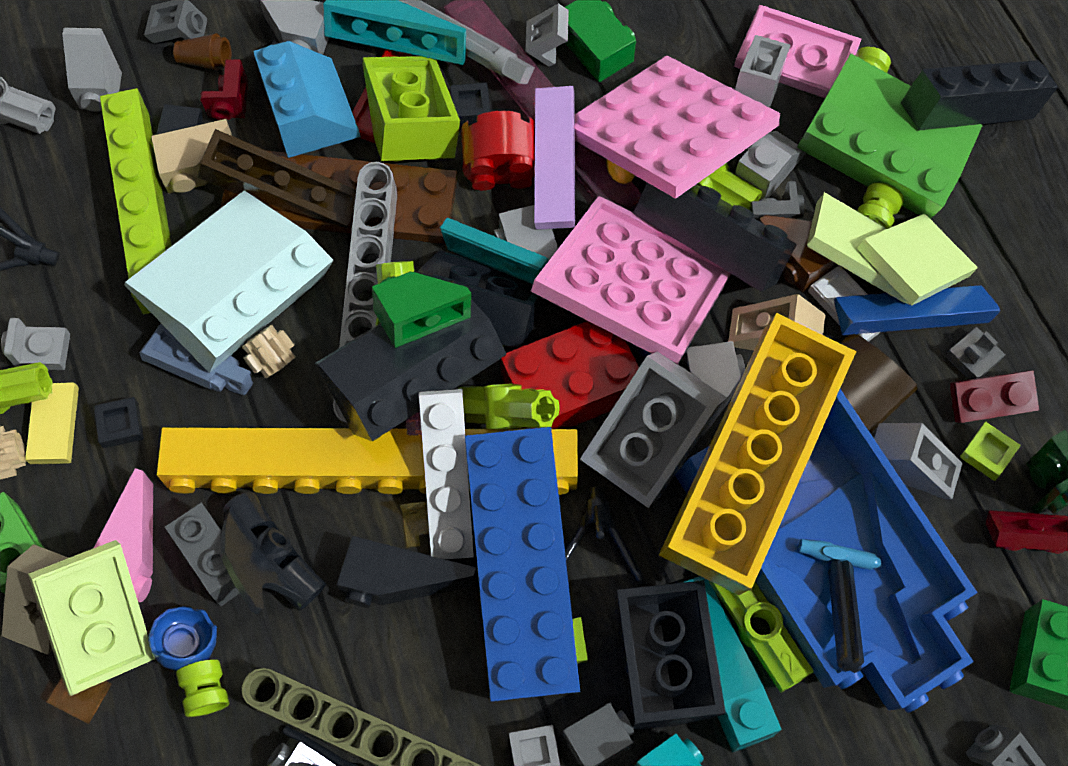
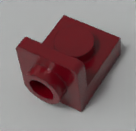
M240 59L225 60L224 75H219L218 78L219 91H202L200 100L209 118H216L218 120L245 118L248 88L247 76Z

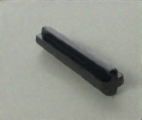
M834 560L830 563L831 568L828 570L837 665L843 672L851 671L856 673L862 669L861 665L864 663L854 569L848 560L842 562Z

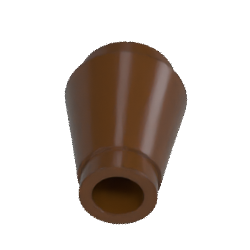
M217 33L176 41L173 48L174 58L177 63L216 71L225 67V60H231L232 56L229 40L226 37H220Z

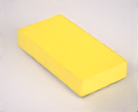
M52 383V393L48 395L47 399L32 402L25 457L29 464L71 463L79 387L75 383Z

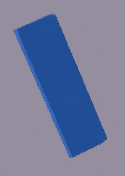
M982 285L946 288L912 306L903 303L888 293L835 297L833 300L842 335L990 323L1000 312L998 304Z

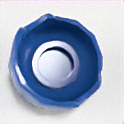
M184 606L167 609L153 621L148 636L151 653L163 667L175 671L189 664L208 660L216 646L217 626L212 623L205 610H194Z

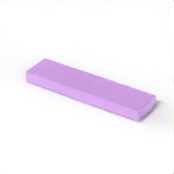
M573 86L535 88L534 223L536 229L575 227V111Z

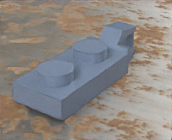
M162 323L139 352L143 361L211 390L213 388L221 392L225 387L229 391L245 396L253 384L250 376L251 372L240 367L239 360L231 355L209 373Z

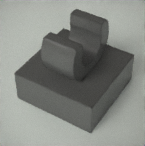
M976 327L954 345L945 357L968 379L983 377L1006 354L996 346L998 342L987 331L983 333Z

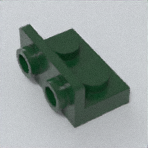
M1063 430L1051 437L1026 463L1030 468L1029 472L1035 484L1041 489H1045L1048 493L1032 507L1035 514H1040L1048 508L1052 514H1055L1068 506V433L1066 430Z

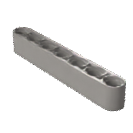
M370 162L364 165L359 171L357 178L339 348L354 340V333L359 328L368 327L372 329L375 327L377 316L373 310V298L368 301H359L357 298L361 292L372 290V286L378 284L376 264L391 262L397 188L392 171L381 162ZM376 182L386 183L379 190L369 189ZM379 217L383 219L377 226L370 227L365 225L371 218ZM375 253L379 255V258L373 263L366 264L361 262L368 254ZM334 400L333 408L337 418L344 428H349Z

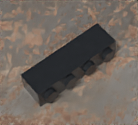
M1039 60L922 69L901 101V104L918 130L1029 120L1037 116L1058 86L1049 75L1048 69Z
M647 182L633 213L761 292L777 284L797 245L787 238L788 235L784 230L773 225H764L754 219V214L747 208L739 205L732 206L722 200L721 194L715 189L697 184L675 199Z

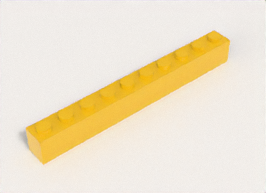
M162 428L157 476L169 490L176 493H192L195 491V488H211L214 492L228 494L236 492V488H253V491L258 493L272 494L276 493L278 488H292L296 492L303 494L318 493L319 489H336L337 492L343 494H356L361 492V489H377L378 492L384 494H398L403 489H419L421 493L426 494L422 429H391L372 442L353 435L350 428ZM465 429V436L524 429ZM551 429L559 495L566 494L569 490H576L577 429Z

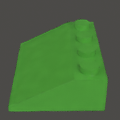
M850 54L797 148L867 187L872 183H885L895 187L904 198L901 206L919 216L926 214L931 219L944 207L961 176L982 125L918 130L901 104L911 86L859 57Z

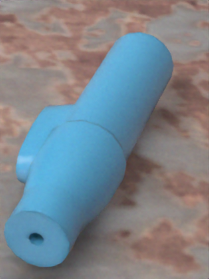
M801 539L798 545V552L808 554L823 561L840 560L842 562L848 560L853 566L868 570L881 566V560L874 553L834 545L831 542Z

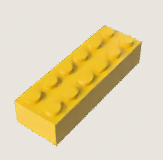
M778 313L774 315L760 336L659 556L738 595L752 589L856 351Z

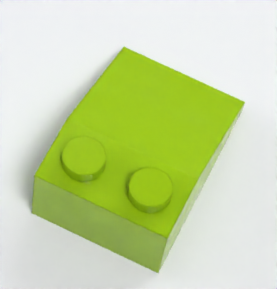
M422 56L363 57V70L373 135L381 161L399 162L415 159L438 160L440 158H455L460 119L437 60Z

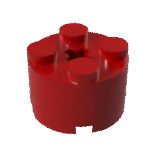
M492 111L477 115V123L468 126V121H466L462 125L463 172L465 177L472 181L474 189L486 191L494 188L495 184H510L511 187L516 189L527 188L532 185V178L535 176V121L529 117L528 123L521 120V113Z

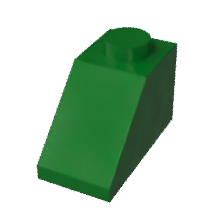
M410 271L397 277H388L379 284L372 286L373 310L395 348L471 317V292L468 287Z

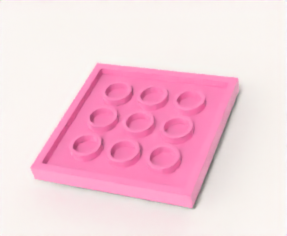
M665 56L576 113L574 126L575 141L676 199L778 127L780 113L686 66L676 59Z
M598 196L535 278L531 292L650 353L658 351L678 364L731 276V273L633 214V212Z

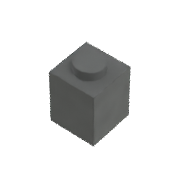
M609 703L563 730V738L579 766H602L631 748L633 741L630 736L635 732L626 714L622 710L615 712Z

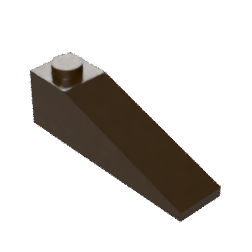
M214 130L200 162L198 178L236 194L246 191L261 202L344 228L348 227L354 213L355 189L222 131Z

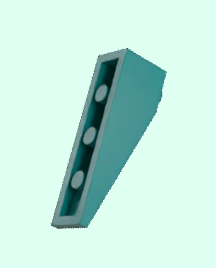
M326 0L323 3L324 34L327 37L463 65L465 62L467 29L399 0Z
M699 576L686 582L702 580L705 582L726 712L725 715L718 716V719L733 753L772 738L782 729L766 691L709 580Z

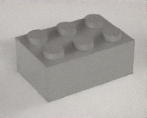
M658 351L652 353L645 358L580 460L649 508L661 497L727 398Z

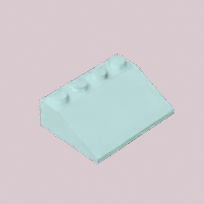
M243 191L125 282V286L210 373L319 282L326 274L333 259L305 230L246 191Z

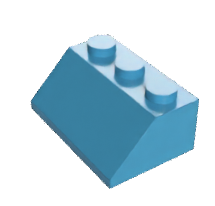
M291 41L253 51L288 158L361 137L332 58Z

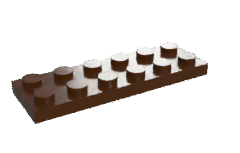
M268 151L355 190L357 188L359 171L364 165L370 163V161L304 154L288 158L285 152ZM384 163L392 171L397 188L393 238L446 244L440 227L446 218L451 219L458 179L457 171ZM376 182L369 189L379 190L386 183ZM225 189L220 209L239 194ZM262 202L302 229L352 234L353 215L348 227L344 228ZM379 217L371 218L365 225L370 227L377 226L383 219Z

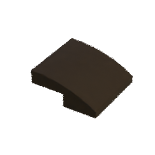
M858 334L848 335L840 344L856 351L840 389L871 434L878 427L879 423L884 422L917 390V384L893 360Z

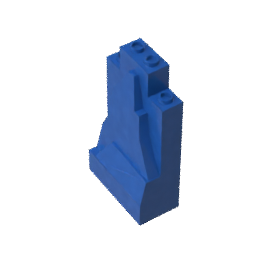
M839 389L755 582L768 602L776 606L781 612L784 627L806 658L823 688L838 684L842 690L860 680L864 675L861 671L856 673L851 671L843 672L837 665L828 575L832 561H823L808 554L798 552V545L801 539L826 541L834 545L876 554V557L881 560L880 567L868 570L853 566L864 663L861 665V670L888 711L904 708L906 713H909L925 704L929 700L926 693L939 685L941 689H945L964 677L961 670L973 662L947 620L964 612L968 608L965 600L975 595L977 591L848 399ZM709 446L690 457L675 475L686 494H688Z

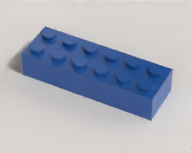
M551 427L465 436L491 701L580 692Z

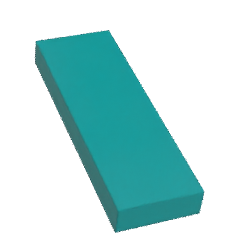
M446 218L440 227L449 251L530 284L534 283L535 278L549 261L545 256L450 218Z

